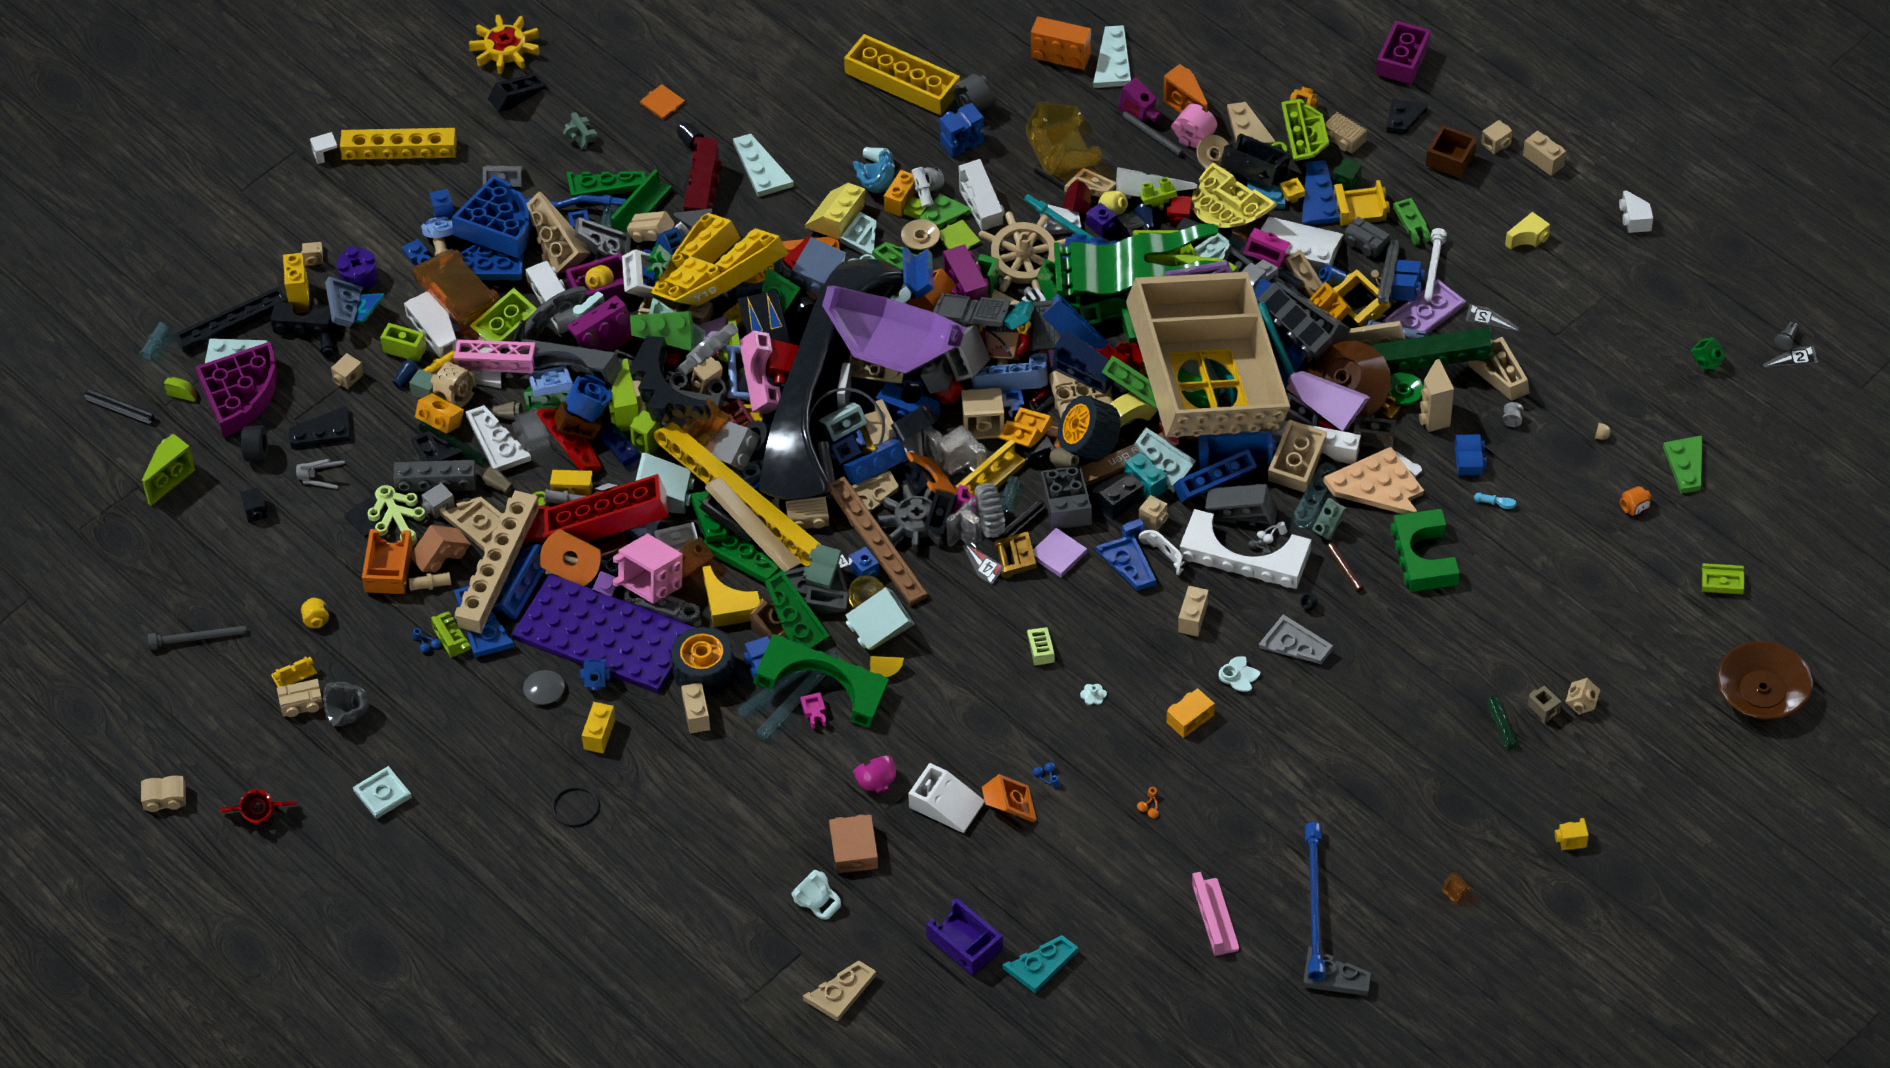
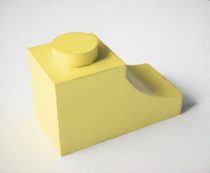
M1531 212L1507 232L1505 246L1509 249L1525 244L1537 247L1541 242L1544 243L1548 239L1550 224Z

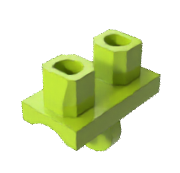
M1168 177L1159 180L1160 187L1153 188L1151 182L1142 184V192L1139 195L1144 206L1149 204L1152 207L1158 206L1161 211L1164 210V204L1170 202V198L1178 196L1175 187Z

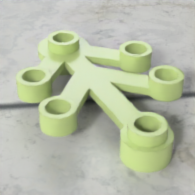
M389 485L380 486L375 492L377 502L374 508L368 510L369 520H379L381 517L380 512L386 504L388 510L382 521L376 524L375 529L379 531L380 536L386 535L388 527L394 518L401 532L403 530L411 531L414 546L417 543L416 533L408 528L402 515L421 521L425 518V510L422 507L410 509L399 506L394 501L403 502L407 506L413 507L418 503L417 495L415 493L403 495L396 493L394 488Z

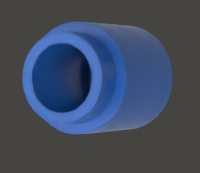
M1326 265L1319 272L1321 282H1327L1332 288L1341 284L1347 276L1344 271L1330 265Z

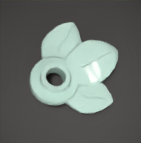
M1244 656L1231 659L1229 664L1224 665L1219 670V679L1223 683L1230 684L1235 690L1242 692L1251 691V683L1260 675V671L1246 666V657Z

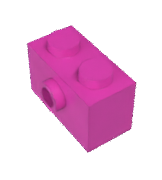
M1254 228L1243 253L1259 260L1264 259L1279 268L1286 257L1291 243L1278 238L1274 233H1266Z

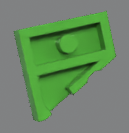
M939 194L933 201L934 204L929 206L919 219L931 221L938 229H941L946 224L956 222V218L964 214L966 216L970 215L971 208Z
M885 242L872 250V256L876 260L891 263L903 271L902 249L904 247H897L894 244Z

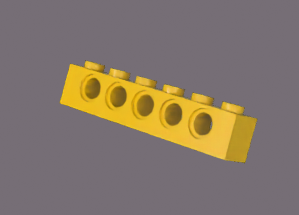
M455 128L341 130L340 151L342 160L456 158L457 137Z

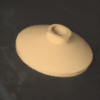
M1218 135L1204 137L1197 146V158L1200 164L1205 169L1212 163L1220 167L1224 147L1229 145V143Z
M918 219L907 223L903 227L901 238L907 247L914 250H925L937 244L940 238V231L933 222Z

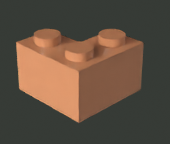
M430 525L410 554V557L422 572L437 573L446 558L461 559L471 543L458 528Z

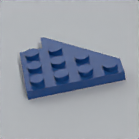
M475 244L445 262L444 280H522L524 252L520 258H516Z

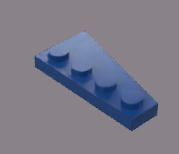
M1326 160L1307 162L1302 224L1311 226L1340 222V215Z
M470 586L454 590L459 607L462 604L464 592L468 591ZM492 611L481 633L466 630L474 658L514 648V642L508 637L505 629L499 624Z

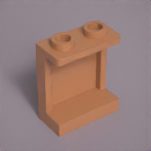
M857 815L855 817H838L829 820L836 874L878 869L872 816Z

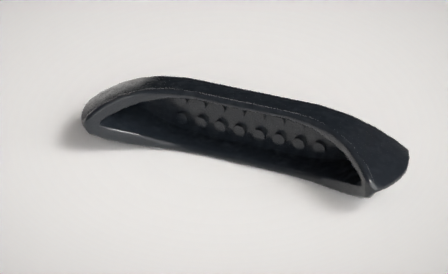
M876 259L849 260L841 262L824 283L812 309L776 408L764 454L759 491L783 500L810 499L831 492L828 478L820 465L819 456L815 453L813 445L818 451L817 445L819 442H822L824 436L818 420L831 414L837 398V392L824 397L816 405L811 414L810 422L809 411L816 400L831 390L838 389L842 364L849 363L850 350L822 306L827 286H837L890 298L892 295L895 296L904 284L903 271L898 267Z

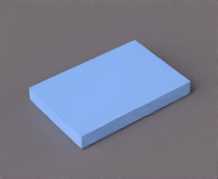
M566 365L528 373L534 397L568 391L573 385Z

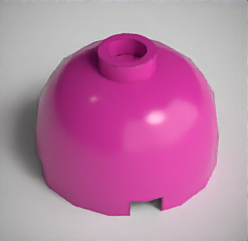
M889 755L874 758L866 766L863 763L853 770L860 787L867 791H876L877 794L889 789L888 785L892 784L896 777L895 764Z

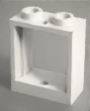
M633 250L623 255L625 292L644 298H664L652 294L653 287L643 284L642 266L647 268L652 265L648 260L651 254Z

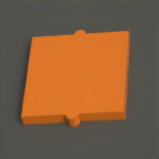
M662 84L655 90L650 91L640 101L641 105L662 120L675 113L685 103L684 99Z

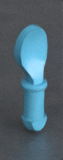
M1481 493L1474 495V499L1478 503L1484 502L1492 505L1497 503L1504 509H1512L1517 505L1516 500L1510 498L1496 497V495L1491 496Z

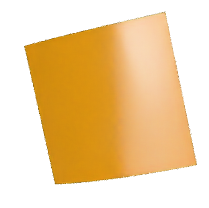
M1324 282L1309 299L1339 321H1342L1352 310L1327 282Z
M1020 407L1013 422L1007 420L998 438L1005 441L1011 439L1015 444L1031 448L1045 435L1054 419L1049 415Z

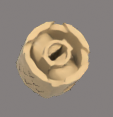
M446 362L438 373L432 376L430 381L431 385H433V394L458 407H463L470 401L474 394L471 391L472 387L476 388L477 383L474 372L451 362Z

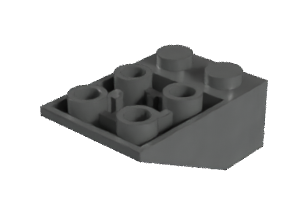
M1081 466L1041 471L1052 530L1055 528L1065 529L1092 525L1091 504Z

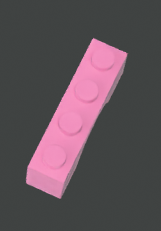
M754 330L740 339L739 342L752 412L768 415L776 410L781 393L780 388L770 385L766 378V363L772 353L769 333Z

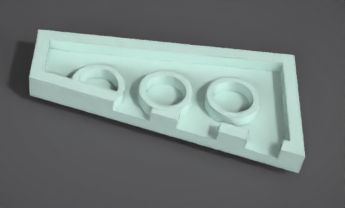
M752 134L733 139L735 149L758 197L794 187L793 180Z

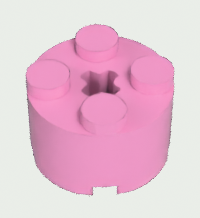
M1189 104L1171 126L1179 138L1180 144L1184 147L1191 146L1197 148L1199 142L1204 137L1213 135L1217 128V121L1212 113L1209 111L1206 113L1202 110L1203 107L1198 104Z

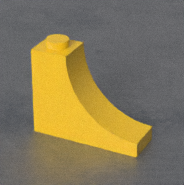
M711 566L703 567V577L713 627L751 621L750 613L763 601V598L759 599L758 591L746 592L727 587L716 578Z

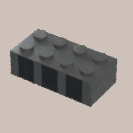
M1275 283L1257 299L1258 303L1265 302L1276 329L1280 333L1284 331L1292 345L1300 346L1302 354L1310 360L1312 358L1316 361L1332 345L1331 335Z

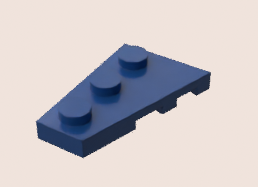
M1134 534L1096 546V552L1137 591L1156 585V579Z

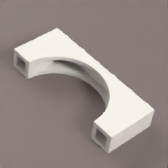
M1194 509L1180 544V553L1184 555L1182 559L1297 589L1311 552V539L1291 535L1288 542L1274 553L1258 557L1239 555L1226 549L1216 539L1213 532L1214 514Z

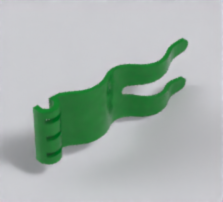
M1199 224L1173 233H1144L1110 245L1070 242L1069 246L1061 247L1059 242H1054L1057 294L1064 298L1076 296L1078 292L1094 295H1113L1132 288L1135 278L1165 276L1166 271L1218 262L1203 260L1185 265L1164 266L1147 263L1144 260L1147 255L1168 253L1198 239L1215 236L1218 233V227L1215 224ZM1069 255H1071V256L1068 257V258H1062V257H1060V256H1069ZM1062 287H1072V288H1071V289H1063Z

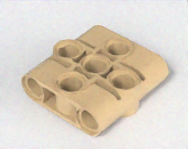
M1056 370L1048 376L1055 398V408L1059 412L1060 419L1067 405L1078 396L1086 395L1108 404L1114 401L1111 392L1112 385L1106 394H1103Z

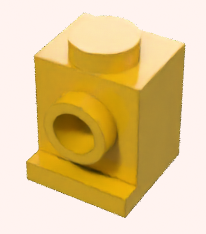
M1580 818V821L1576 823L1567 822L1560 824L1559 829L1555 830V840L1560 842L1561 850L1587 847L1589 835L1584 818Z

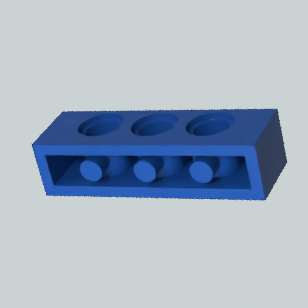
M1249 449L1179 479L1173 484V487L1181 503L1208 492V489L1217 488L1251 473L1257 468V465Z

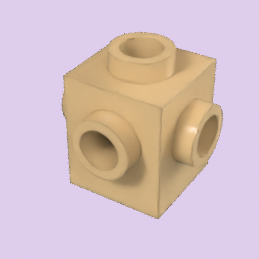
M1588 678L1572 682L1566 703L1578 714L1592 711L1596 707L1600 689Z

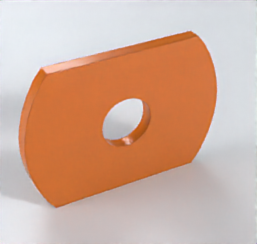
M561 529L552 533L542 546L540 554L541 567L563 579L585 586L594 579L599 571L601 550ZM567 551H573L577 554L578 561L575 565L570 566L565 563L564 554Z

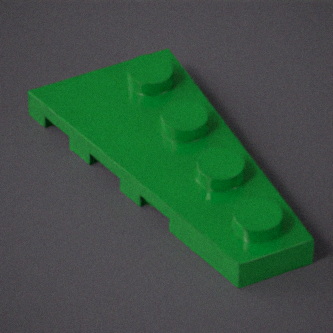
M620 171L618 174L602 172L597 175H591V172H582V175H573V172H566L571 198L579 195L603 197L604 195L633 192L646 179L644 171Z
M727 528L726 539L706 542L704 540L701 543L702 550L763 583L779 572V567L762 552L756 551L754 549L755 546L751 542H746L729 528Z
M783 570L765 581L788 640L804 644L808 648L813 649L829 638L828 632Z

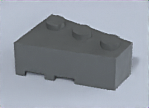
M1266 484L1208 489L1205 506L1208 513L1214 514V521L1237 523V520L1248 521L1249 525L1256 526V523L1269 524L1268 527L1275 525L1278 510Z

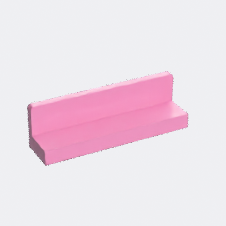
M1201 872L1193 873L1192 886L1214 956L1239 951V945L1218 879L1203 880Z

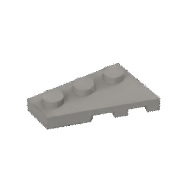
M1285 615L1280 617L1258 644L1260 649L1322 664L1333 650L1332 644Z

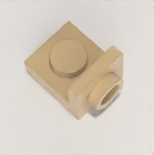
M322 242L302 243L301 253H303L305 266L323 264Z

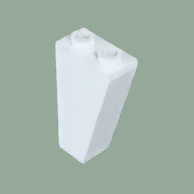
M438 286L404 303L406 316L418 331L425 334V340L439 358L450 350L455 352L456 337Z

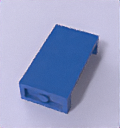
M1271 431L1200 435L1198 446L1199 470L1208 467V462L1222 461L1249 449L1254 460L1266 459L1268 470L1275 455L1276 439H1272Z

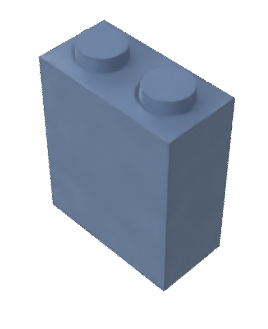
M811 237L792 268L790 281L797 286L819 294L832 271L841 262L845 261L846 252Z

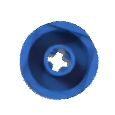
M578 376L566 395L567 410L571 414H577L590 422H595L609 403L612 392L610 388L607 390L604 387L606 384L604 381L595 376Z

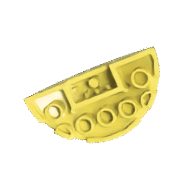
M1212 163L1199 178L1200 185L1198 189L1193 190L1192 194L1193 210L1199 220L1205 224H1215L1218 228L1244 225L1260 218L1277 206L1274 201L1254 189L1252 191L1238 182L1232 174L1215 163Z

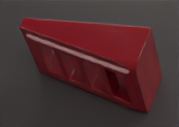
M739 398L722 408L728 420L732 423L743 424L742 426L746 427L754 421ZM740 407V410L736 411L732 415L730 414L731 412Z

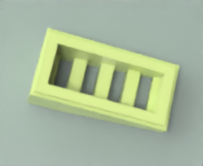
M1048 628L1027 630L1034 666L1055 663V655ZM1045 639V641L1034 642L1036 640Z

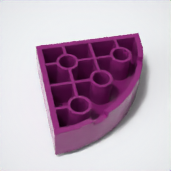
M271 342L195 367L198 381L223 438L251 424L268 406L275 392L277 366Z

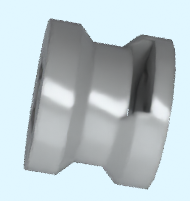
M1515 402L1507 403L1504 406L1505 414H1503L1502 422L1509 427L1520 426L1524 411L1523 406Z

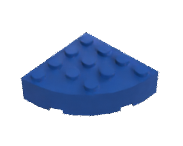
M493 175L452 216L453 235L520 258L530 241L531 229L527 202L519 191L512 188L510 183Z

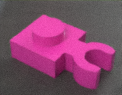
M821 693L800 697L805 718H810L812 729H815L816 721H821L823 727L826 726V717L824 715L826 714V709Z

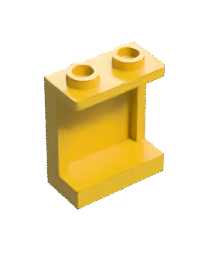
M1376 180L1374 188L1348 191L1343 190L1342 184L1334 185V195L1340 215V226L1350 225L1358 216L1369 223L1386 221V215L1390 212L1389 202L1385 201L1386 190L1385 187L1381 186L1380 180Z

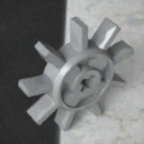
M730 322L720 331H715L709 337H706L686 356V360L675 371L683 372L687 376L693 371L694 367H697V365H700L709 357L714 358L721 352L720 350L727 344V341L739 331L737 327Z

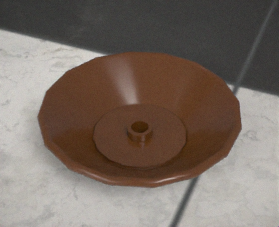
M1341 341L1332 344L1316 361L1312 359L1305 371L1370 397L1351 425H1355L1359 420L1365 421L1371 418L1384 405L1390 391V370L1385 358L1371 345L1358 341ZM1346 376L1344 381H1340L1341 377Z
M1769 641L1746 642L1731 649L1720 661L1716 675L1719 692L1730 706L1746 716L1762 720L1782 719L1798 712L1809 700L1813 687L1810 668L1801 656L1784 645Z

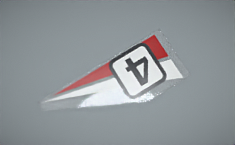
M965 543L963 547L977 575L993 584L1005 566Z

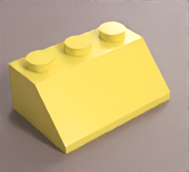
M847 183L830 191L805 224V228L840 240V237L865 206V188Z

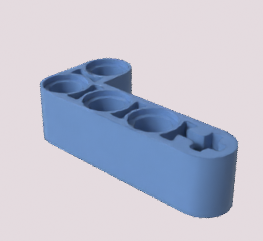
M1032 354L1029 358V363L985 366L974 377L970 378L972 389L1001 388V391L1045 387L1048 385V376L1050 374L1047 354Z

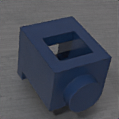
M854 435L832 445L833 451L830 452L835 463L839 461L840 464L863 453ZM844 447L849 448V453L847 455H844L842 453V449Z

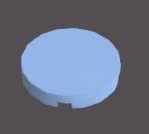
M445 216L429 219L426 221V225H421L422 234L426 237L440 238L453 235L452 220H448V217Z

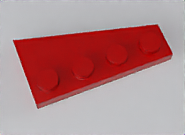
M539 408L536 413L580 471L599 472L601 465L589 440L557 432L554 415L558 409Z

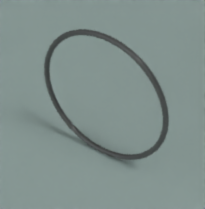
M853 388L831 390L817 399L809 411L810 422L811 414L816 405L829 394L838 391H853L862 394L876 406L880 414L882 434L878 445L882 444L885 434L883 413L875 400L860 390ZM813 445L815 453L819 456L817 449ZM832 461V465L841 466L840 463Z

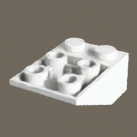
M931 763L928 764L908 793L909 808L962 833L966 832L985 803L984 799L950 772Z

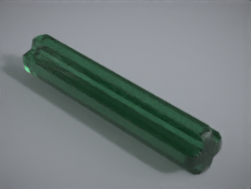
M1496 695L1489 696L1487 704L1504 745L1507 749L1515 748L1517 741L1499 698Z

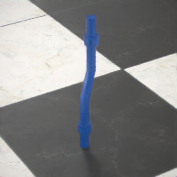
M579 195L559 202H550L559 210L582 202L602 204L606 207H611L612 205L621 206L627 199L613 198L611 195H604L603 197ZM529 197L528 199H525V200H526V202H528V201H530L532 198Z

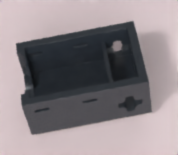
M1240 133L1237 136L1235 149L1231 148V145L1224 147L1220 167L1230 173L1239 174L1247 180L1256 181L1262 186L1272 187L1287 174L1291 153Z

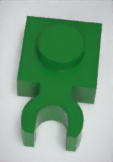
M660 244L654 246L648 259L652 265L648 266L646 270L647 273L655 272L654 279L662 276L663 271L667 270L672 259V255Z

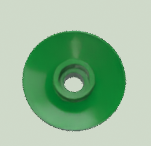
M1395 373L1390 376V391L1387 397L1395 398V403L1400 405L1415 403L1422 396L1421 389H1423V384L1413 374Z

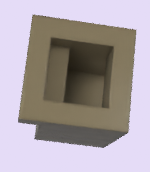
M1543 686L1530 693L1528 707L1545 724L1560 713L1561 700L1546 686Z

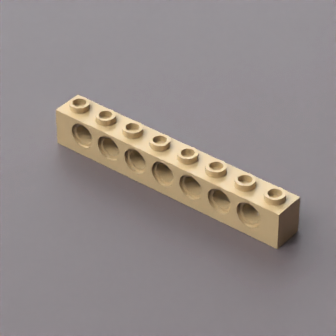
M515 490L512 498L509 497L506 510L500 515L499 525L497 529L493 530L492 540L485 547L484 557L478 562L477 572L470 579V587L463 594L462 604L455 611L458 628L477 633L482 632L539 510L538 496Z

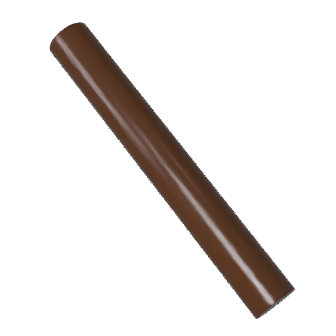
M1333 543L1328 544L1326 548L1356 592H1361L1364 587L1335 545Z

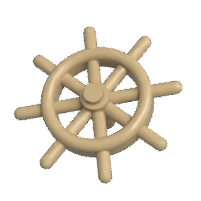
M1007 212L1005 216L1009 225L1002 228L996 236L985 231H980L978 234L980 238L992 243L991 257L999 259V274L1004 278L999 290L1005 292L1010 283L1014 282L1018 284H1032L1034 289L1038 287L1042 292L1037 278L1040 268L1034 270L1031 261L1041 266L1044 260L1055 262L1054 242H1059V246L1064 247L1066 239L1054 241L1051 234L1044 229L1048 221L1047 215H1042L1037 224L1028 222L1016 223L1012 212ZM1013 236L1016 245L1005 240ZM1037 238L1044 243L1033 247ZM1002 247L1011 253L1000 255L999 248ZM1046 251L1049 254L1048 259L1036 255ZM1015 260L1011 268L1004 263ZM1021 265H1024L1027 272L1018 270Z

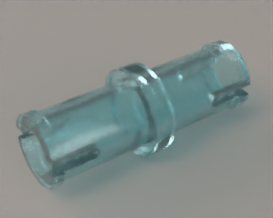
M159 322L153 333L147 337V342L139 353L144 359L150 360L156 348L161 346L162 339L169 330L165 323Z

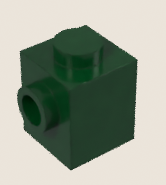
M1344 158L1340 166H1336L1333 171L1334 185L1342 184L1344 190H1353L1361 178L1362 164Z

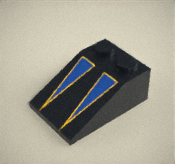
M776 290L738 298L746 335L754 330L769 333L770 339L790 344L787 326Z

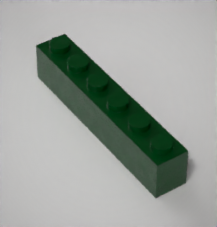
M1490 327L1373 344V348L1385 358L1390 373L1432 367L1435 360L1438 359L1445 366L1448 364L1495 358L1494 338Z

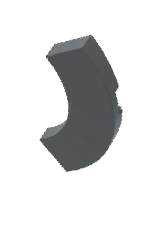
M584 286L571 288L548 299L527 320L519 339L521 341L523 339L538 341L543 330L551 322L550 319L555 314L583 304L587 289Z

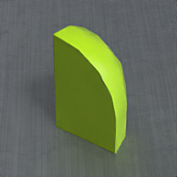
M176 377L165 380L164 386L168 396L196 402L197 392L190 382Z

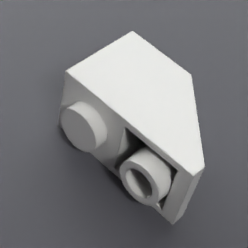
M1623 191V197L1619 200L1620 211L1624 212L1623 224L1627 225L1628 233L1651 231L1653 215L1650 204L1628 191Z

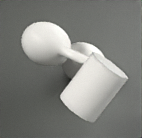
M1279 522L1265 531H1258L1257 536L1263 538L1266 544H1270L1273 542L1272 534L1277 528L1281 535L1287 533L1285 523ZM1275 527L1271 534H1266L1269 529Z

